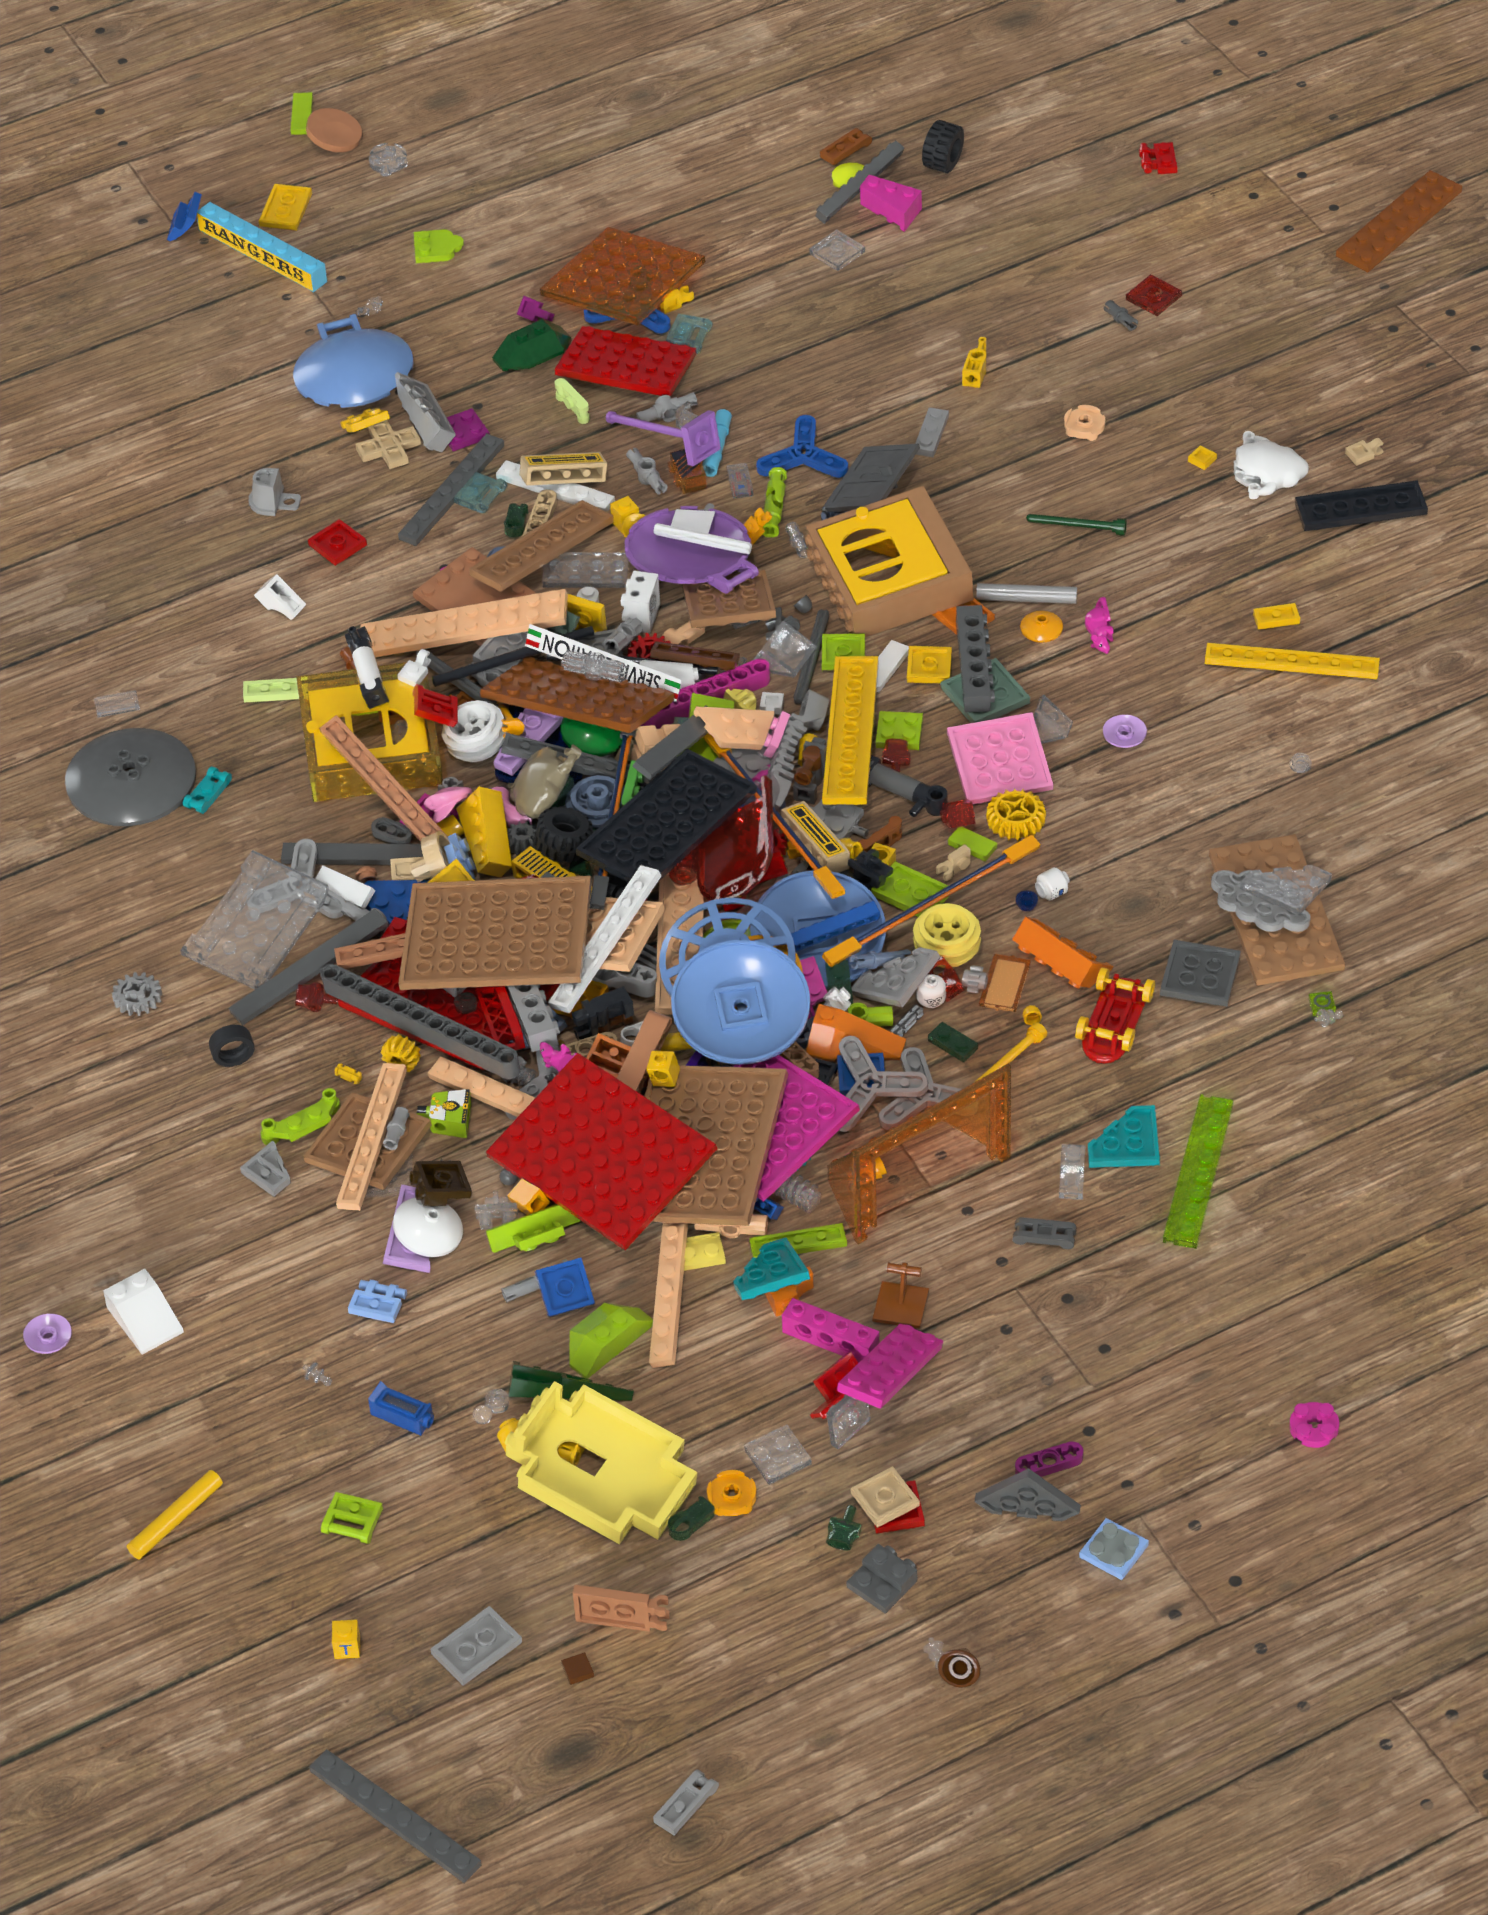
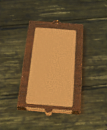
M994 954L988 972L987 986L982 992L979 1006L994 1008L996 1011L1016 1012L1031 960L1016 958L1014 955Z

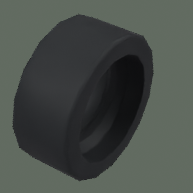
M241 1025L224 1026L216 1030L209 1040V1048L213 1060L218 1065L224 1067L241 1065L253 1055L255 1050L250 1031ZM230 1042H243L235 1049L221 1050L224 1045Z

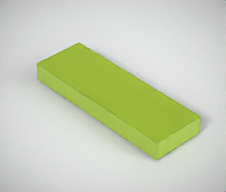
M312 92L293 93L291 135L307 134L306 123L312 113L313 105Z

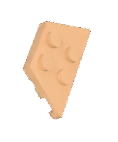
M697 706L693 711L696 717L700 716L706 723L704 728L714 737L715 742L720 748L752 750L762 749L775 714L774 711Z

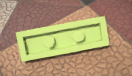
M308 677L243 681L244 703L308 699Z

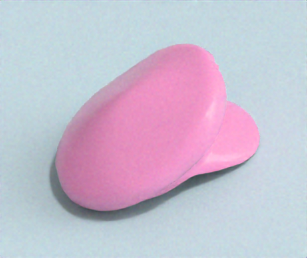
M469 787L443 788L429 796L424 801V806L426 809L434 812L433 821L438 823L446 818L456 804L467 799L472 794V789Z

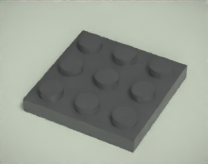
M1173 940L1160 988V996L1228 1007L1241 951Z

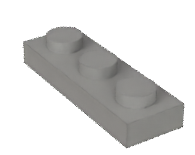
M928 409L915 443L920 446L916 455L934 457L949 418L948 410Z

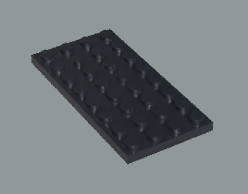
M686 749L576 848V855L627 883L630 882L640 865L659 870L661 874L659 882L757 792V785Z

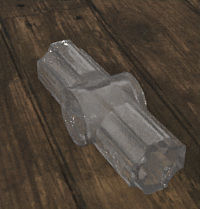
M567 650L561 660V666L564 670L585 674V678L589 680H600L603 678L622 682L627 674L625 663L605 659L601 653L582 654Z

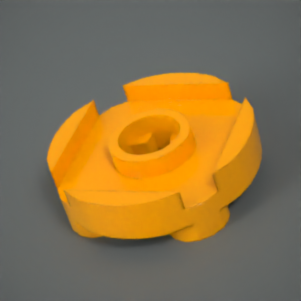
M738 1470L722 1471L716 1475L717 1478L708 1483L707 1500L716 1515L738 1516L752 1511V1506L757 1497L756 1485L752 1478L750 1480L745 1476V1473ZM729 1490H734V1493H738L735 1496L726 1495L729 1494Z

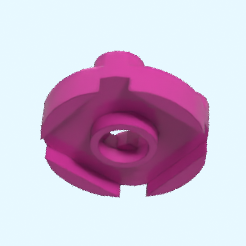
M1308 1402L1297 1404L1290 1417V1433L1294 1439L1296 1437L1306 1447H1324L1330 1444V1440L1338 1435V1415L1329 1403ZM1317 1422L1319 1424L1317 1428H1313L1312 1424L1309 1423Z

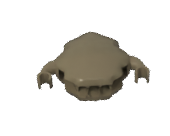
M573 744L571 749L566 748L564 750V754L568 756L567 758L562 756L556 757L557 751L548 746L530 756L514 783L509 782L507 785L508 789L511 790L510 799L515 802L516 810L520 815L535 819L544 810L549 809L566 784L575 761L581 756L582 751Z

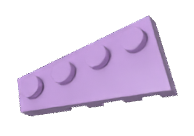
M525 708L523 713H520L518 719L524 724V731L519 736L545 742L561 725L563 717ZM500 749L494 760V767L513 776L527 760L503 754Z
M401 1184L395 1212L403 1202L415 1198L416 1187ZM392 1222L383 1264L430 1273L429 1257L416 1254L407 1249L396 1237Z

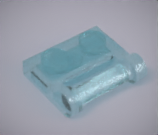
M678 313L666 341L696 348V354L701 352L704 338L707 332L711 330L713 323L706 318ZM699 327L700 330L696 339L690 340L695 328Z
M475 472L455 495L454 501L458 505L479 513H485L489 509V504L508 485L501 478L496 480ZM490 489H492V490L486 495V497H485L483 500H481V499L485 496V494H486Z

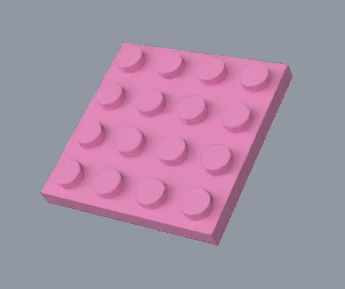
M1032 712L947 728V735L967 805L989 802L992 797L997 796L998 792L1004 794L1005 790L1011 792L1014 788L1016 791H1021L1024 788L1025 793L1053 790L1052 778Z

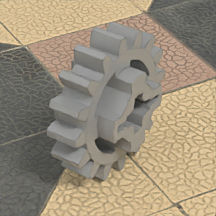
M134 972L133 977L125 975L126 980L118 979V985L113 986L114 992H112L115 1007H120L121 1013L128 1011L129 1016L133 1012H137V1015L140 1016L141 1011H145L148 1014L150 1007L156 1009V1003L161 1002L162 990L159 981H154L153 975L147 978L145 972L141 976H138L136 972Z

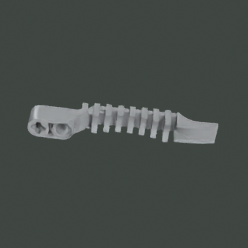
M810 689L803 698L799 715L792 713L789 717L779 747L773 755L770 763L771 766L768 768V774L765 777L767 781L765 787L771 795V804L776 810L784 802L792 783L791 780L794 779L795 774L790 772L794 769V765L790 763L794 760V756L791 754L795 753L796 748L793 747L798 744L802 734L812 729L818 731L826 716L829 698Z
M635 963L630 972L599 969L592 981L608 985L609 991L611 987L618 989L624 986L627 992L647 998L655 995L657 973L650 967Z

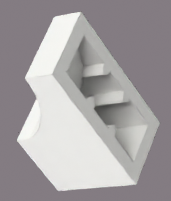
M277 574L254 594L267 610H277L290 620L306 605Z

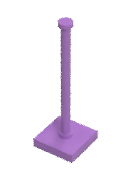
M609 411L606 414L607 423H620L683 438L687 463L691 466H695L721 449L714 411H706L682 426L681 429L617 415L613 411Z

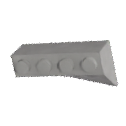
M397 372L395 379L402 407L410 416L409 419L415 425L416 432L423 439L424 446L429 450L434 449L442 453L456 435L429 386Z

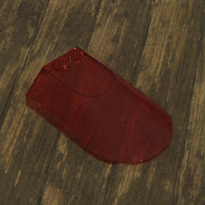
M766 775L761 777L762 797L737 809L695 848L698 888L700 893L709 901L721 898H742L760 882L769 868L774 848L772 780Z

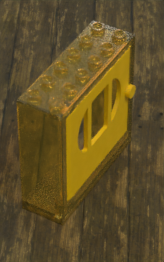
M407 662L378 666L389 702L371 709L368 708L362 696L356 669L296 676L313 802L377 794L320 732L319 728L336 715L339 718L345 717L346 726L353 732L352 714L381 711L386 746L368 750L405 790L442 785L443 777L435 721L427 719L431 752H429L425 720L414 715V696L412 695L414 687L398 680L397 674ZM427 674L420 685L430 690ZM310 710H311L312 721H310V719H309V711H310ZM389 710L400 714L408 725L404 738L395 745L392 743ZM311 733H314L318 767H316Z

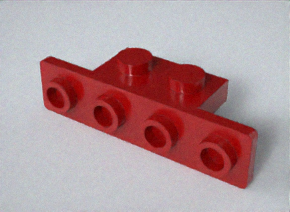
M852 1352L846 1353L813 1380V1383L826 1401L810 1414L812 1419L819 1417L825 1419L834 1412L833 1407L838 1403L841 1405L851 1398L838 1392L837 1387L838 1382L858 1364Z

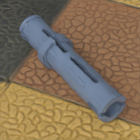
M908 949L882 953L869 951L866 954L851 955L849 963L856 962V964L850 965L852 969H875L899 956L901 959L906 958L905 955L912 953Z

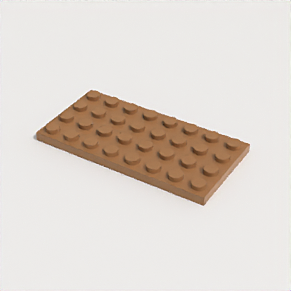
M1296 834L1209 849V857L1215 872L1221 870H1229L1236 874L1246 870L1260 872L1266 879L1281 882L1286 890H1293L1301 894L1304 898L1303 909L1310 914V925L1304 931H1290L1283 927L1278 931L1269 932L1257 927L1255 922L1240 920L1235 912L1229 911L1256 986L1345 970V962Z

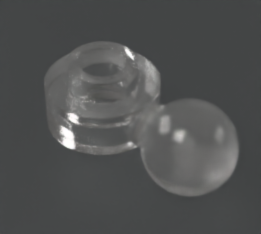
M501 1389L487 1392L485 1395V1405H479L473 1411L475 1422L487 1424L492 1418V1413L505 1412L509 1407L508 1393Z

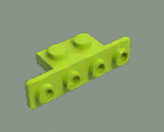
M556 1204L486 1230V1235L491 1251L494 1253L514 1245L521 1251H531L536 1249L537 1245L541 1243L556 1242L559 1240V1237L565 1235L563 1227L577 1223L580 1219Z

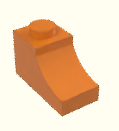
M810 1266L806 1267L809 1271V1280L802 1281L797 1285L780 1288L775 1292L765 1293L776 1317L783 1314L792 1298L799 1300L806 1291L814 1288L813 1272Z

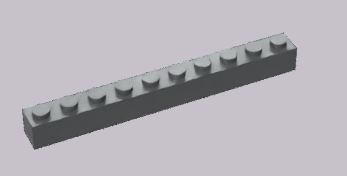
M896 140L893 143H889L885 150H881L879 155L871 160V163H867L862 171L859 170L854 178L851 177L846 185L843 184L838 192L835 191L831 198L826 199L824 204L816 209L817 213L815 216L825 224L860 193V185L868 175L879 176L902 155L904 147Z

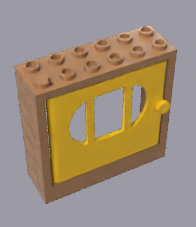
M924 486L806 526L807 535L804 536L808 547L806 550L808 560L814 562L815 573L817 576L820 575L822 577L823 588L829 591L830 601L833 605L836 604L838 616L840 619H844V625L848 634H865L866 638L935 614L938 611L941 612L974 600L972 572ZM886 539L892 540L900 556L858 571H853L844 555ZM903 564L900 571L889 579L876 582L860 579L869 574Z

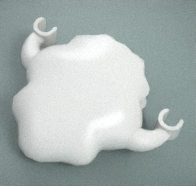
M1251 431L1244 432L1243 445L1236 449V460L1234 461L1235 480L1249 487L1250 499L1270 495L1280 488L1295 486L1299 480L1306 476L1309 470L1306 460L1293 449L1280 446L1267 438L1255 436Z

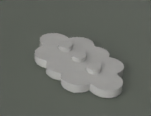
M1221 870L1213 874L1211 887L1218 893V905L1226 911L1235 912L1240 920L1255 922L1257 927L1269 932L1278 931L1283 927L1290 931L1299 932L1309 927L1310 914L1303 909L1304 898L1296 891L1286 890L1281 882L1266 879L1264 875L1255 870H1246L1239 874L1229 870Z

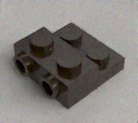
M415 1161L414 1169L409 1175V1181L411 1185L416 1186V1200H421L423 1206H446L448 1199H467L471 1197L472 1190L461 1161Z

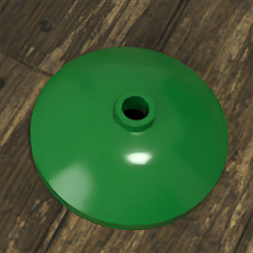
M569 718L562 719L561 736L570 748L574 744L584 753L602 757L616 752L621 747V731Z

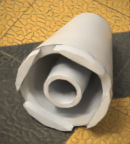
M653 660L640 661V665L681 679L680 689L694 685L695 681L699 680L698 669L693 668V664Z

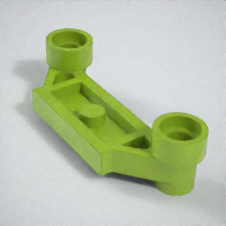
M332 1088L325 1089L319 1102L279 1122L271 1118L264 1119L261 1123L262 1130L260 1132L262 1142L265 1145H268L271 1141L277 1144L280 1139H289L293 1142L327 1125L331 1120V1115H335L340 1109V1100L336 1096V1091Z

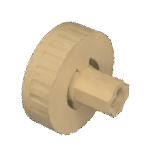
M441 831L421 839L424 859L410 865L411 872L417 882L431 876L434 877L449 865L444 846L449 845L450 842Z

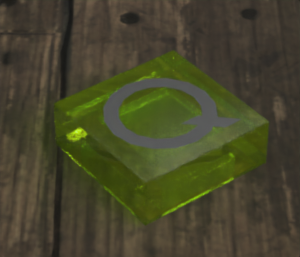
M1332 991L1309 994L1308 999L1313 1016L1335 1014L1336 1007Z

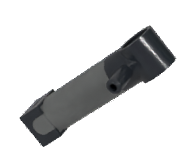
M871 755L868 787L873 784L916 803L909 811L912 817H916L924 807L927 813L932 816H941L947 812L948 795L946 788L940 785H927L882 765L880 758Z

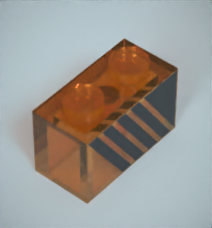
M685 449L670 452L668 469L670 474H674L675 485L680 487L682 494L707 489L706 473L701 462L695 466L688 465Z

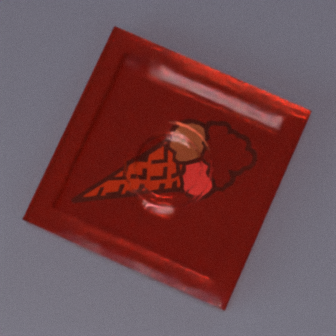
M1150 274L1126 294V300L1155 316H1159L1182 296V290Z

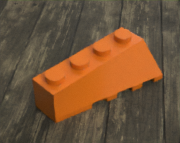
M1025 916L1012 939L1019 944L1018 948L1027 954L1032 953L1036 956L1034 959L1043 965L1048 964L1052 967L1051 971L1060 977H1067L1069 979L1068 983L1078 989L1081 987L1091 988L1096 984L1102 967L1109 969V972L1114 967L1107 962H1097V956L1091 952L1080 948L1076 949L1078 944L1065 937L1060 939L1059 932L1036 918Z

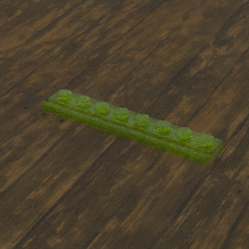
M1200 1094L1163 1235V1243L1168 1241L1173 1242V1245L1197 1249L1234 1100L1214 1096L1207 1098Z

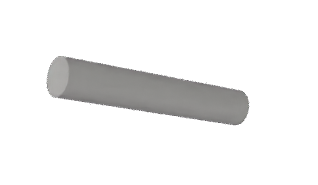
M977 583L976 599L985 601L1077 604V587Z

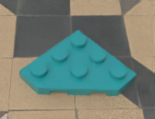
M1155 1105L1131 1106L1125 1111L1123 1117L1113 1121L1106 1127L1102 1135L1097 1139H1092L1088 1143L1087 1148L1089 1168L1160 1165Z
M785 1237L763 1244L759 1249L760 1254L758 1257H753L744 1267L745 1272L743 1275L737 1276L733 1282L734 1288L741 1300L753 1299L767 1292L778 1291L786 1286L800 1284L802 1281L809 1280L810 1276L808 1269Z

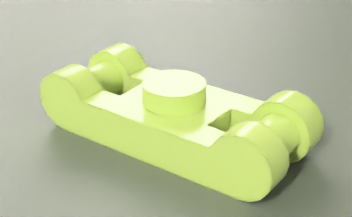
M563 378L555 380L556 399L563 401L566 407L577 415L579 423H588L590 420L589 413L587 412L589 410L588 402L567 380Z

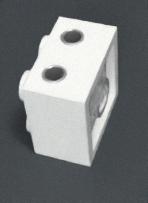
M633 571L631 579H627L626 594L623 593L621 597V606H624L622 621H626L628 618H637L642 622L643 630L641 633H651L660 607L658 574Z

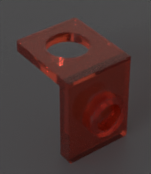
M941 956L928 974L938 975L943 978L946 983L945 1001L948 1002L965 989L955 969ZM939 965L945 966L943 972L939 974L933 973L935 967Z

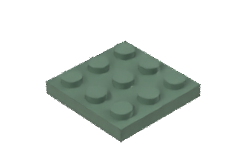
M997 658L991 660L992 672H988L993 674V687H990V689H994L995 702H991V709L988 712H964L961 673L941 682V689L970 723L992 720L1030 703V696Z

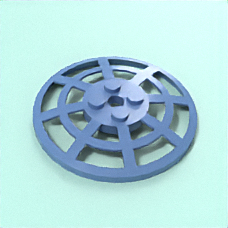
M721 898L694 907L674 923L662 943L659 968L667 993L671 997L673 985L669 978L678 975L682 967L688 962V960H685L689 942L700 946V952L720 942L750 940L744 934L750 925L754 926L764 938L754 941L772 947L787 945L788 957L796 964V951L789 928L773 910L748 899ZM740 904L753 908L747 915L735 912L718 913L717 906ZM708 908L710 916L697 922L688 932L678 929L688 918ZM761 911L767 913L780 926L784 936L770 937L766 928L755 918ZM721 919L742 920L736 929H723ZM712 922L714 932L710 933L706 938L695 935L701 927ZM671 937L681 939L679 964L666 969V951ZM743 1003L736 1004L738 1011H743L747 1008Z

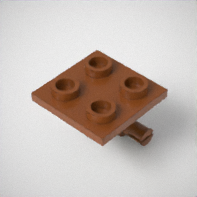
M888 1262L887 1273L900 1274L901 1282L898 1284L882 1281L872 1321L892 1325L905 1324L920 1329L929 1288L907 1285V1275L921 1277L922 1267L908 1266V1263L904 1262L902 1265Z

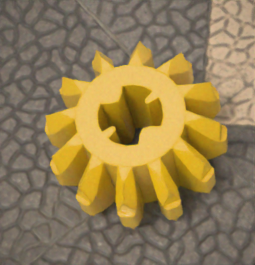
M400 1034L397 1036L392 1035L388 1038L380 1052L383 1061L392 1064L406 1065L407 1072L414 1069L421 1057L419 1053L420 1048L415 1046V1041H410L408 1036L403 1038Z

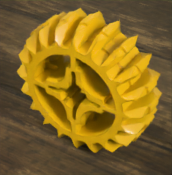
M1015 788L1011 792L1005 790L1004 794L998 792L997 796L992 797L990 803H988L986 819L989 828L992 829L993 834H999L1000 838L1006 836L1008 841L1011 838H1015L1018 842L1019 838L1025 839L1030 835L1035 836L1036 832H1040L1045 824L1046 810L1043 801H1040L1038 795L1033 796L1032 791L1025 793L1024 788L1021 791H1016Z

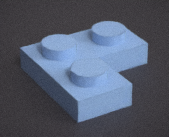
M456 833L448 836L450 844L444 846L449 864L457 858L471 877L475 879L473 872L475 864L468 855L470 848L466 839L460 838Z

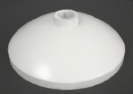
M416 1197L411 1198L397 1208L393 1218V1229L398 1240L407 1249L422 1256L439 1257L449 1254L457 1248L462 1239L463 1225L461 1219L448 1204L446 1206L434 1207L423 1206L421 1200H416Z

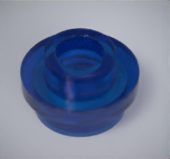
M1030 890L1021 891L1016 895V904L1023 911H1031L1038 904V896Z

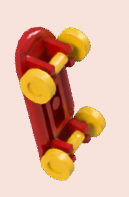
M1102 967L1096 982V990L1102 992L1090 1020L1084 1016L1079 1018L1075 1038L1082 1040L1083 1051L1089 1059L1097 1063L1107 1064L1120 1059L1126 1051L1130 1052L1135 1038V1028L1146 1002L1150 1003L1152 1000L1155 980L1147 979L1144 985L1139 979L1119 978V974H1114L1113 979H1109V969Z

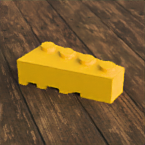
M479 786L456 810L478 873L501 878L512 867L502 792Z

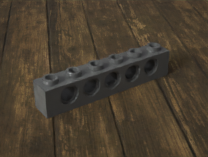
M982 605L956 606V628L964 712H988L991 709V702H995L994 689H990V687H993V674L988 673L992 672L991 659H987V657H990V644H986L989 641L988 629H984V627H987V614H983Z

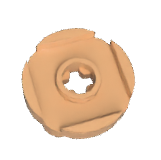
M1080 405L1078 409L1073 411L1071 408L1064 416L1066 434L1070 437L1090 441L1096 440L1098 435L1105 429V416L1100 413V409L1091 405Z

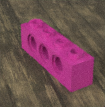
M792 1298L782 1314V1332L784 1334L841 1356L852 1352L858 1362L865 1358L880 1343L879 1331Z

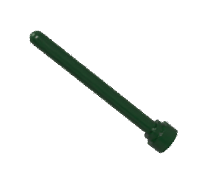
M1028 514L1026 516L1028 522L1112 530L1116 535L1125 536L1127 519L1117 518V520L1110 522Z

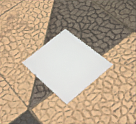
M676 509L671 526L708 534L715 511ZM673 531L668 533L671 536L697 537Z

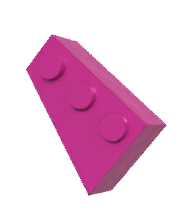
M868 175L860 185V204L877 215L885 216L889 223H896L900 226V230L905 232L922 209V191Z

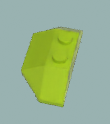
M603 1303L570 1330V1367L583 1378H590L653 1327V1319L637 1307Z

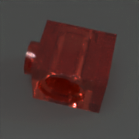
M969 799L942 803L943 810H940L941 821L950 829L976 824L973 803Z

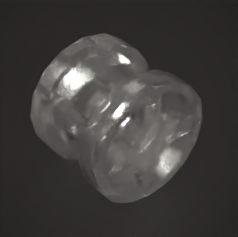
M398 720L393 727L394 730L391 732L394 745L400 742L407 732L408 725L405 720Z

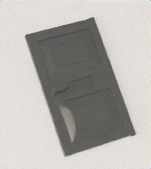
M919 444L864 447L822 507V512L851 511L886 499L892 489L898 488L897 481L920 449Z

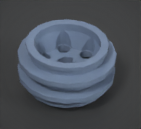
M596 775L587 777L575 784L566 797V808H574V810H579L583 815L589 817L588 820H591L593 827L592 834L609 817L615 779L609 776ZM623 785V789H622V794H621V800H620L619 809L622 808V797H623V792H624V788H625L624 785Z

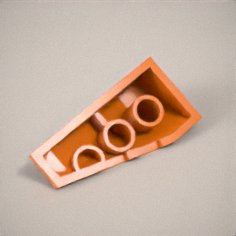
M819 1004L812 1023L806 1052L812 1058L835 1061L837 1055H841L839 1050L840 1041L844 1037L855 1036L861 1041L868 1054L883 1053L884 1060H900L906 1039L846 1011Z

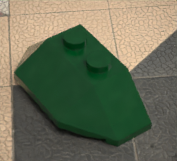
M541 319L508 334L493 355L492 360L502 371L530 369L565 353L572 339L561 326Z

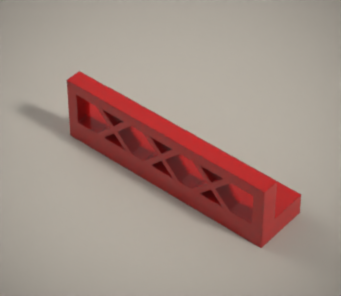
M488 986L475 989L493 1040L499 1043L504 1038L513 1040L514 1043L507 1044L506 1046L515 1051L526 1048L521 1027L505 986ZM495 992L492 1000L482 997L483 995ZM493 1007L501 1010L498 1015L489 1012ZM498 1023L507 1025L503 1031L495 1028Z

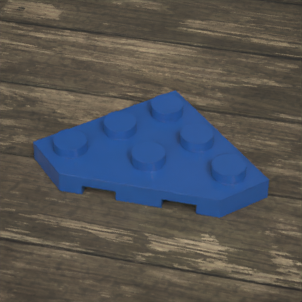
M417 880L367 881L364 884L376 891L365 909L369 911L373 908L380 910L386 916L389 925L395 917L407 920L412 884L427 883L429 880H422L420 882H417Z

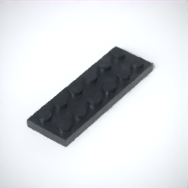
M1418 480L1295 497V506L1304 531L1428 514V507Z

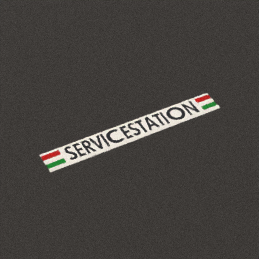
M529 624L525 646L602 675H608L616 680L626 679L629 683H643L652 688H664L666 691L674 692V701L677 702L681 679Z

